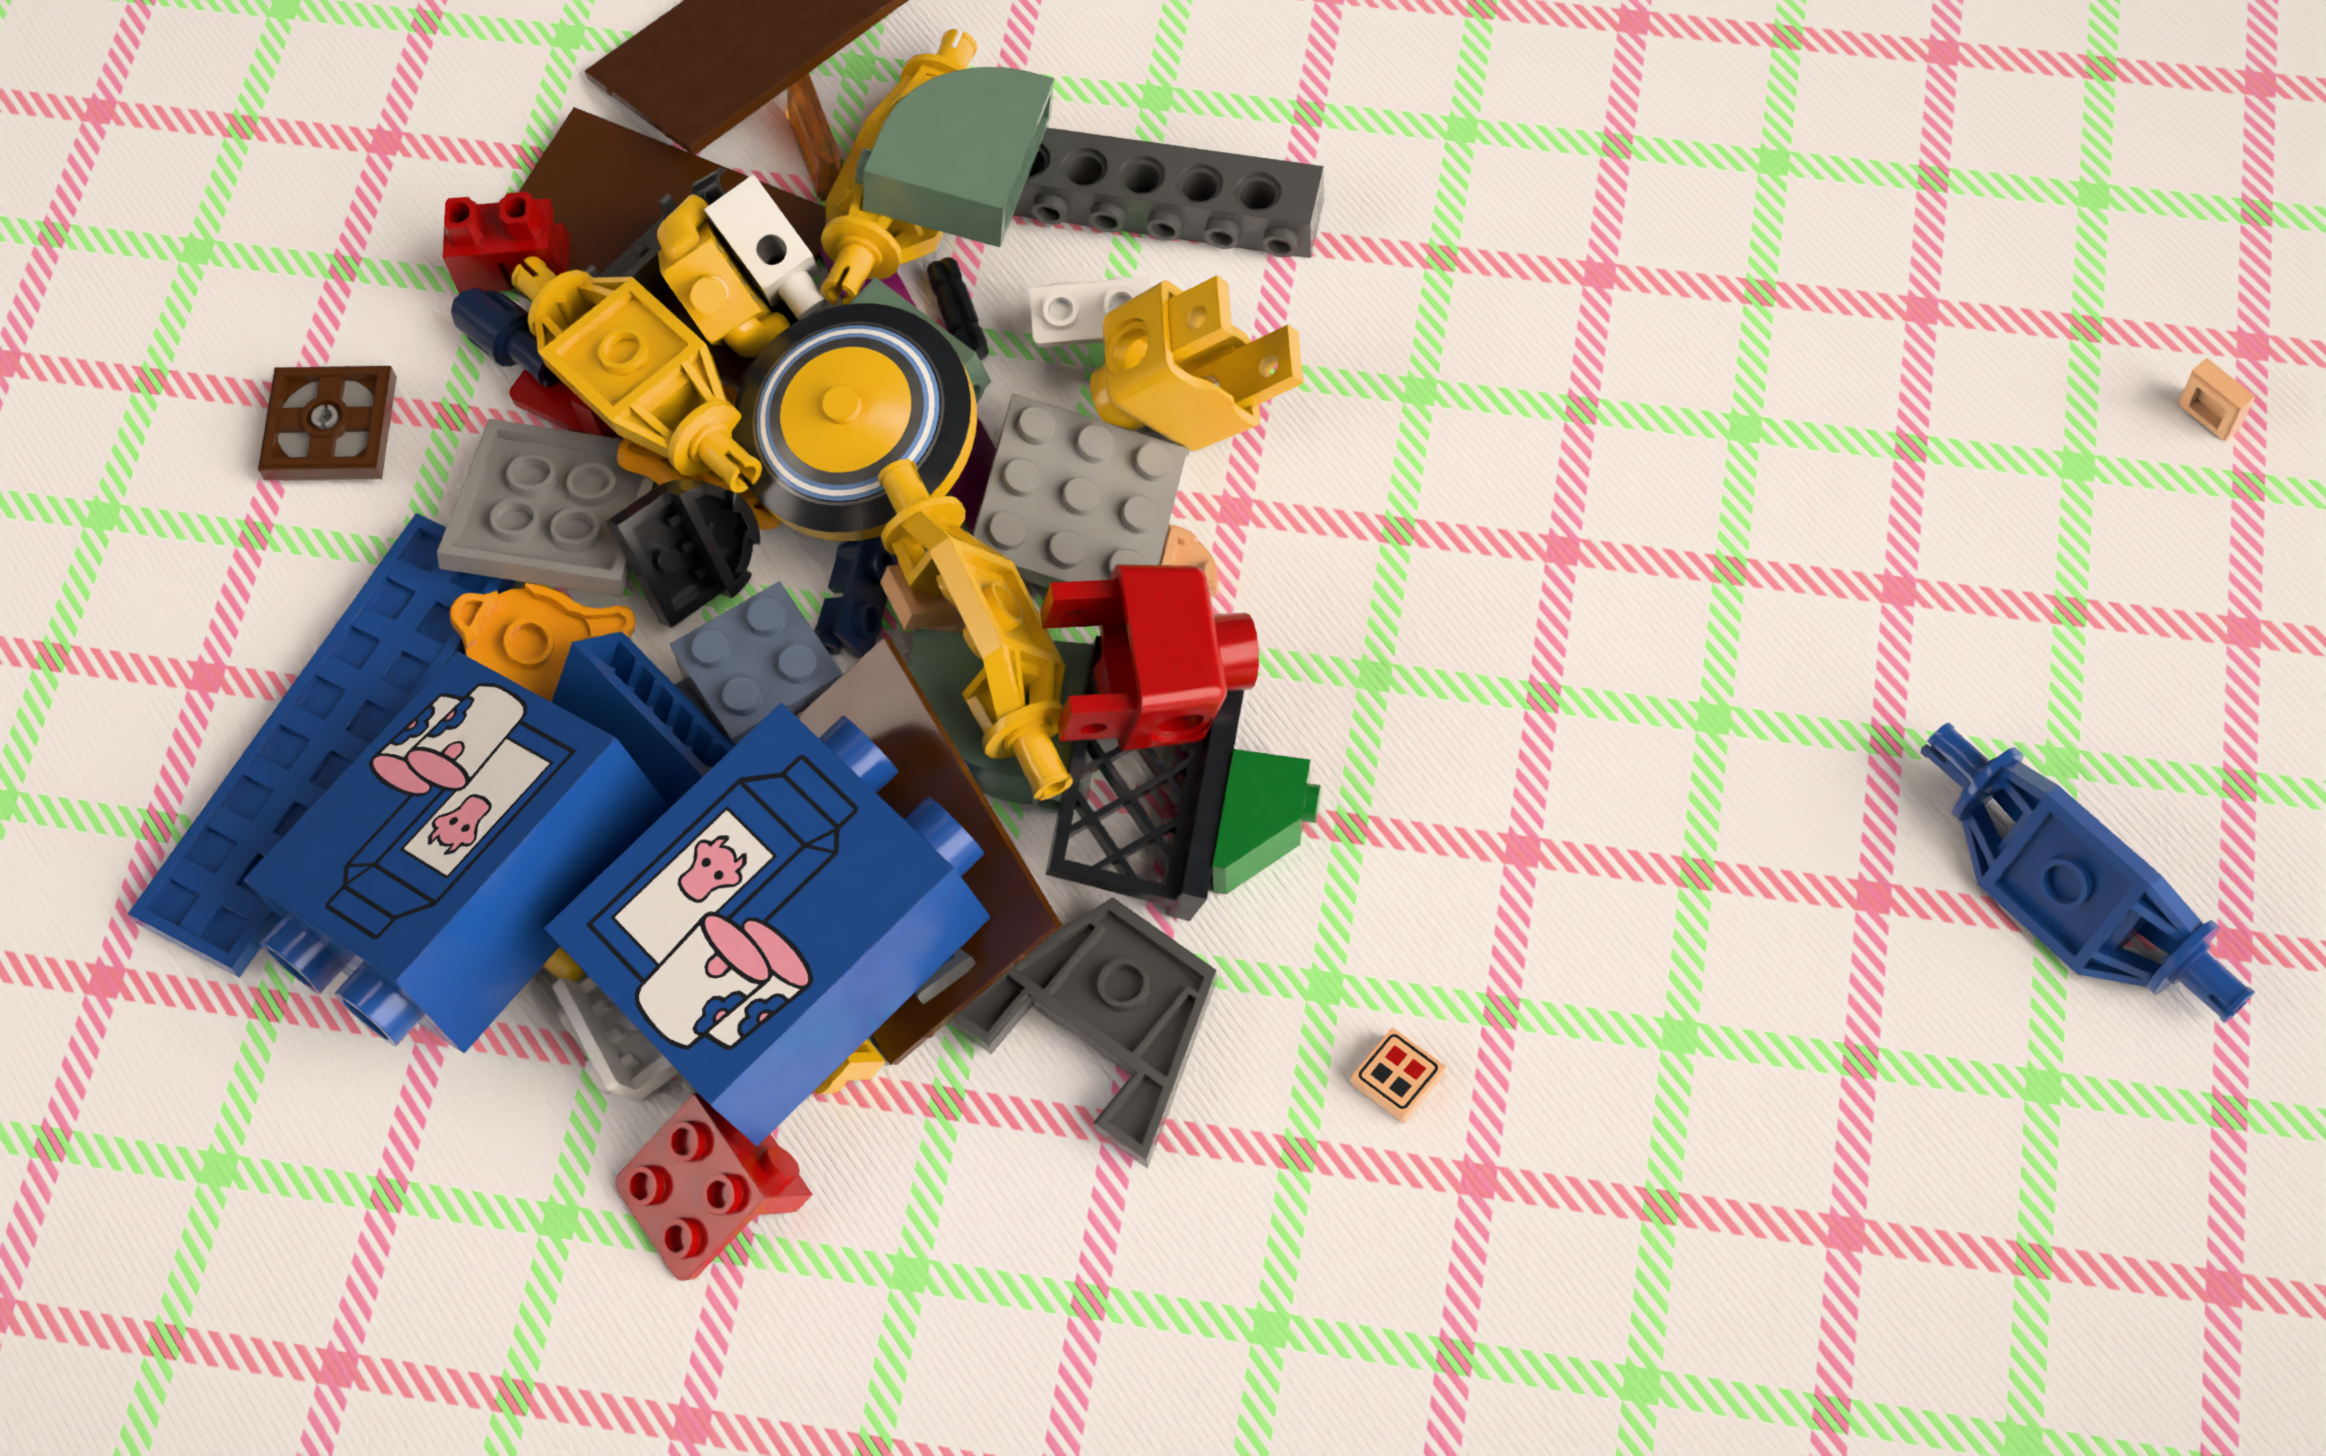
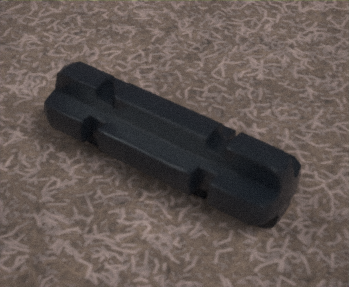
M945 257L941 261H932L927 267L929 282L933 293L937 297V303L948 332L976 352L980 360L985 359L989 353L987 340L982 327L978 323L977 313L966 284L962 280V273L957 261L951 257Z

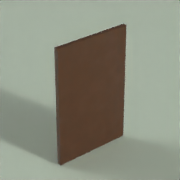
M684 0L584 72L588 80L605 91L607 95L612 96L663 133L665 137L671 139L694 156L909 0Z
M573 107L519 192L528 191L533 199L550 198L554 212V223H564L570 234L569 271H584L592 264L600 275L662 217L658 201L666 194L671 195L677 208L689 195H693L692 185L696 180L720 168L726 169V172L720 177L721 186L726 193L749 176L699 156H693L689 152ZM759 181L807 246L816 263L820 257L821 236L826 226L825 207ZM785 257L775 258L768 265L778 264ZM511 281L510 292L529 299L523 292L518 291ZM670 288L658 301L706 343L719 378L741 387L743 379L758 356L744 358L735 353L728 345H711ZM782 300L777 305L771 307L768 304V306L774 313L778 312L786 303Z
M883 638L797 718L819 738L842 715L846 716L869 737L898 770V773L877 793L894 811L904 819L927 796H930L969 833L981 847L984 855L961 877L991 916L960 948L976 962L967 974L924 1005L913 994L873 1033L889 1064L897 1065L928 1038L933 1037L935 1032L1017 963L1023 961L1030 952L1057 931L1062 924L891 639Z

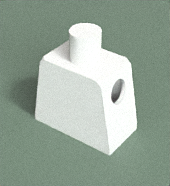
M754 174L704 209L713 227L771 307L784 300L800 321L818 312L827 303V300L821 294V290L813 281V278L819 273L813 255ZM785 257L778 264L768 265L775 258Z

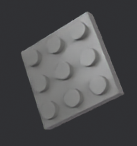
M1013 393L1008 404L972 535L1013 561L1022 580L1048 588L1051 582L1109 580L1116 564L1159 565L1188 448Z
M488 419L437 550L439 569L622 597L631 568L606 521L659 485L647 476L627 471L620 467L617 462L618 445L623 439Z

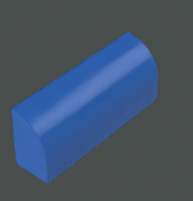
M622 631L572 642L552 703L616 737L670 808L735 747Z

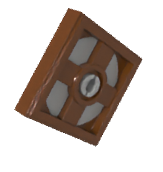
M392 366L275 367L258 471L263 479H382L397 379Z

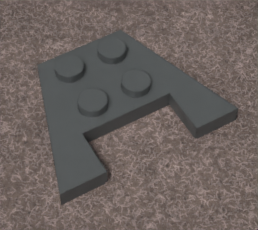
M1112 897L1047 938L1030 952L1023 961L1017 963L947 1023L992 1054L1032 1005H1034L1131 1075V1077L1093 1122L1094 1129L1148 1169L1218 980L1217 970Z

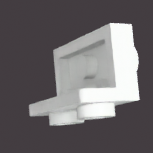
M1115 277L1105 281L1083 283L1057 282L1047 286L1029 287L1034 345L1038 348L1103 342L1102 324L1104 316L1114 308L1150 289V277Z
M565 977L552 984V988L561 1003V1006L557 1009L558 1017L566 1030L574 1038L581 1041L590 1058L585 1062L586 1070L592 1081L604 1093H614L639 1102L679 1073L590 977L580 984Z

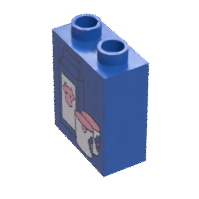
M457 651L243 880L280 918L276 925L259 942L260 945L298 981L313 992L321 994L336 976L343 972L349 977L337 989L334 995L357 1019L383 1040L396 1047L414 1026L419 1023L464 1054L560 947L544 928L670 807L616 737Z
M782 702L544 928L694 1089L756 1146L773 1132L991 918L961 877L984 855L981 847L969 833L930 796H927L903 819L877 794L898 773V770L866 734L846 716L842 715L818 738Z

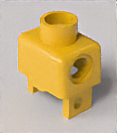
M1216 275L1186 291H1182L1171 282L1165 280L1114 308L1104 316L1102 326L1105 365L1095 369L1091 375L1090 392L1097 413L1104 422L1132 431L1148 426L1175 444L1188 448L1189 451H1197L1258 426L1260 423L1259 404L1303 384L1299 333L1287 324L1251 342L1243 331L1232 325L1229 287L1225 280ZM1278 363L1275 372L1270 375L1271 369Z

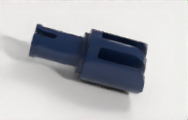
M480 288L462 291L453 300L451 314L455 326L466 334L467 338L501 366L511 367L518 364L542 386L551 387L561 381L546 367L538 353L536 337L530 332L527 321L529 313L514 301L497 291L483 292Z

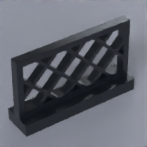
M1097 635L1092 642L1082 695L1097 694L1093 669L1099 662L1102 654L1101 637ZM1244 690L1227 691V696L1206 736L1200 741L1183 744L1187 750L1186 758L1174 767L1167 770L1153 748L1138 749L1137 752L1155 777L1132 791L1126 785L1112 762L1133 750L1122 752L1118 746L1105 753L1096 739L1072 740L1066 771L1071 775L1073 782L1061 794L1045 875L1167 906L1165 915L1191 921L1208 896ZM1087 751L1093 761L1084 765ZM1100 770L1118 799L1093 812L1079 791L1081 779ZM1182 774L1181 785L1179 788L1174 778ZM1161 786L1176 807L1174 819L1156 828L1137 799ZM1125 807L1144 836L1119 850L1100 821ZM1074 810H1076L1081 820L1072 824ZM1087 828L1107 856L1093 866L1065 859L1069 838ZM1172 832L1170 844L1168 846L1165 840L1163 839V836ZM1151 845L1165 866L1162 884L1139 879L1125 858ZM1114 866L1118 873L1108 871L1107 869Z

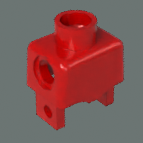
M1116 564L1109 580L1051 582L1040 609L1042 629L1099 626L1102 654L1099 662L1093 669L1097 694L1068 697L1057 723L1060 741L1117 738L1120 751L1122 752L1194 743L1206 736L1227 696V691L1251 690L1255 686L1259 669V646L1254 621L1250 614L1246 612L1214 614L1207 576L1198 566Z

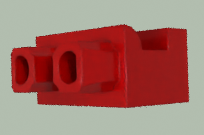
M527 191L507 193L497 203L476 204L469 197L448 198L445 202L442 258L459 294L462 291L473 288H480L483 292L492 290L497 292L510 291L512 273L518 264L533 277L536 275L524 261L526 258L533 256L539 257L556 276L569 272L570 234L564 223H554V212L550 198L533 199Z

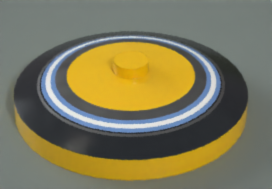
M874 303L847 304L824 309L801 319L780 333L759 354L743 379L737 394L734 407L741 414V419L732 430V439L761 463V475L754 485L743 474L742 476L752 493L779 521L796 531L819 539L831 541L868 540L880 537L886 524L897 515L883 486L878 481L880 471L892 462L910 459L911 462H915L917 471L930 497L945 496L959 478L971 453L976 433L977 404L974 388L963 362L950 342L930 323L915 314L888 305Z

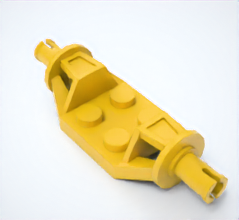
M951 29L943 34L936 54L914 55L906 61L900 75L901 81L866 118L825 201L826 226L821 236V242L824 251L834 264L820 290L823 297L832 305H837L843 290L847 293L842 301V305L850 304L861 292L866 279H873L874 277L877 279L889 278L896 273L899 265L933 253L938 247L944 232L864 211L863 185L855 182V174L862 150L864 148L873 149L887 116L904 96L933 78L953 71L967 69L971 59L976 54L977 43L972 36L964 31L956 48L953 47V43L958 35V30Z
M534 256L524 260L526 265L536 273L534 277L520 264L516 266L512 273V285L532 301L527 321L530 332L536 337L538 353L544 364L618 435L668 458L669 463L681 475L694 477L707 473L712 469L735 493L744 492L748 489V486L738 477L740 472L753 485L756 483L761 475L762 465L732 439V430L740 421L741 414L732 404L727 402L715 363L706 343L633 277L593 278L588 272L580 270L564 272L556 276L539 257Z
M901 459L892 462L880 471L878 481L883 486L897 515L883 529L881 542L885 550L897 556L909 587L934 596L943 593L946 599L956 606L966 625L963 628L964 639L972 652L983 660L984 664L982 670L962 692L968 707L984 733L981 738V747L984 753L994 759L1016 756L1032 789L1033 797L1039 800L1055 797L1069 788L1073 782L1051 740L1059 732L1057 723L1064 709V706L1059 702L1066 665L1048 630L1042 629L1040 614L1014 562L960 528L965 520L966 510L963 504L956 497L939 496L931 498L914 461ZM1029 692V705L1026 706L1025 694Z

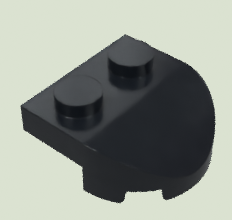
M694 479L668 481L655 487L606 521L659 623L673 628L719 594L729 598L735 597L752 576V573L747 568L752 557L753 545L760 544L758 522L747 502L735 492L723 487Z

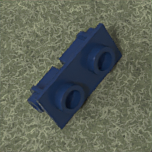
M881 537L868 540L846 541L837 547L836 560L828 588L834 594L843 593V597L824 598L818 623L814 628V632L830 655H838L841 647H848L861 659L875 646L876 638L882 628V617L888 599L880 581L887 566L897 565L898 563L897 556L885 550Z

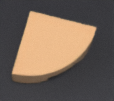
M1169 524L1159 565L1198 566L1207 576L1210 596L1218 597L1219 580L1217 565L1209 551L1197 540V536L1191 531Z

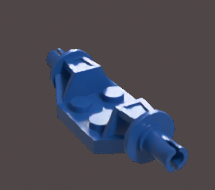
M1949 722L1942 725L1926 741L1931 746L1928 744L1924 745L1920 753L1925 758H1929L1963 788L1960 798L1954 805L1952 814L1963 824L1977 884L2075 973L2144 986L2154 995L2162 992L2171 983L2175 985L2181 982L2215 1012L2224 1024L2246 1005V1000L2248 1001L2252 998L2255 991L2244 985L2208 953L2211 948L2209 944L2217 935L2220 926L2212 919L2203 924L2160 873L2059 785L2021 763L2024 755L2015 747L2010 748L1998 757L1989 760L1959 734ZM1992 798L2015 822L2003 840L1985 807ZM2139 934L2163 950L2167 955L2163 957L2162 965L2128 951L2123 947Z

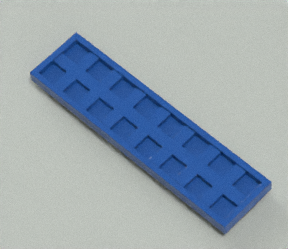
M416 513L128 912V915L134 922L240 978L262 947L259 942L280 920L243 879L457 651L464 655L466 654L462 638L450 623V608L455 599L465 593L487 594L498 591V594L512 589L516 581L439 569L437 550L446 527Z

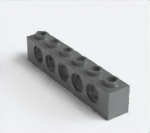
M1047 127L1028 175L1031 177L1027 178L1013 215L1035 218L1048 224L1069 223L1095 227L1104 232L1125 231L1152 235L1157 239L1165 241L1181 239L1208 243L1220 249L1236 247L1264 251L1277 257L1299 256L1311 258L1324 204V166Z

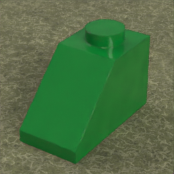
M1233 749L1212 866L1215 893L1228 894L1301 845L1304 822L1316 823L1321 796V785L1310 783V759Z

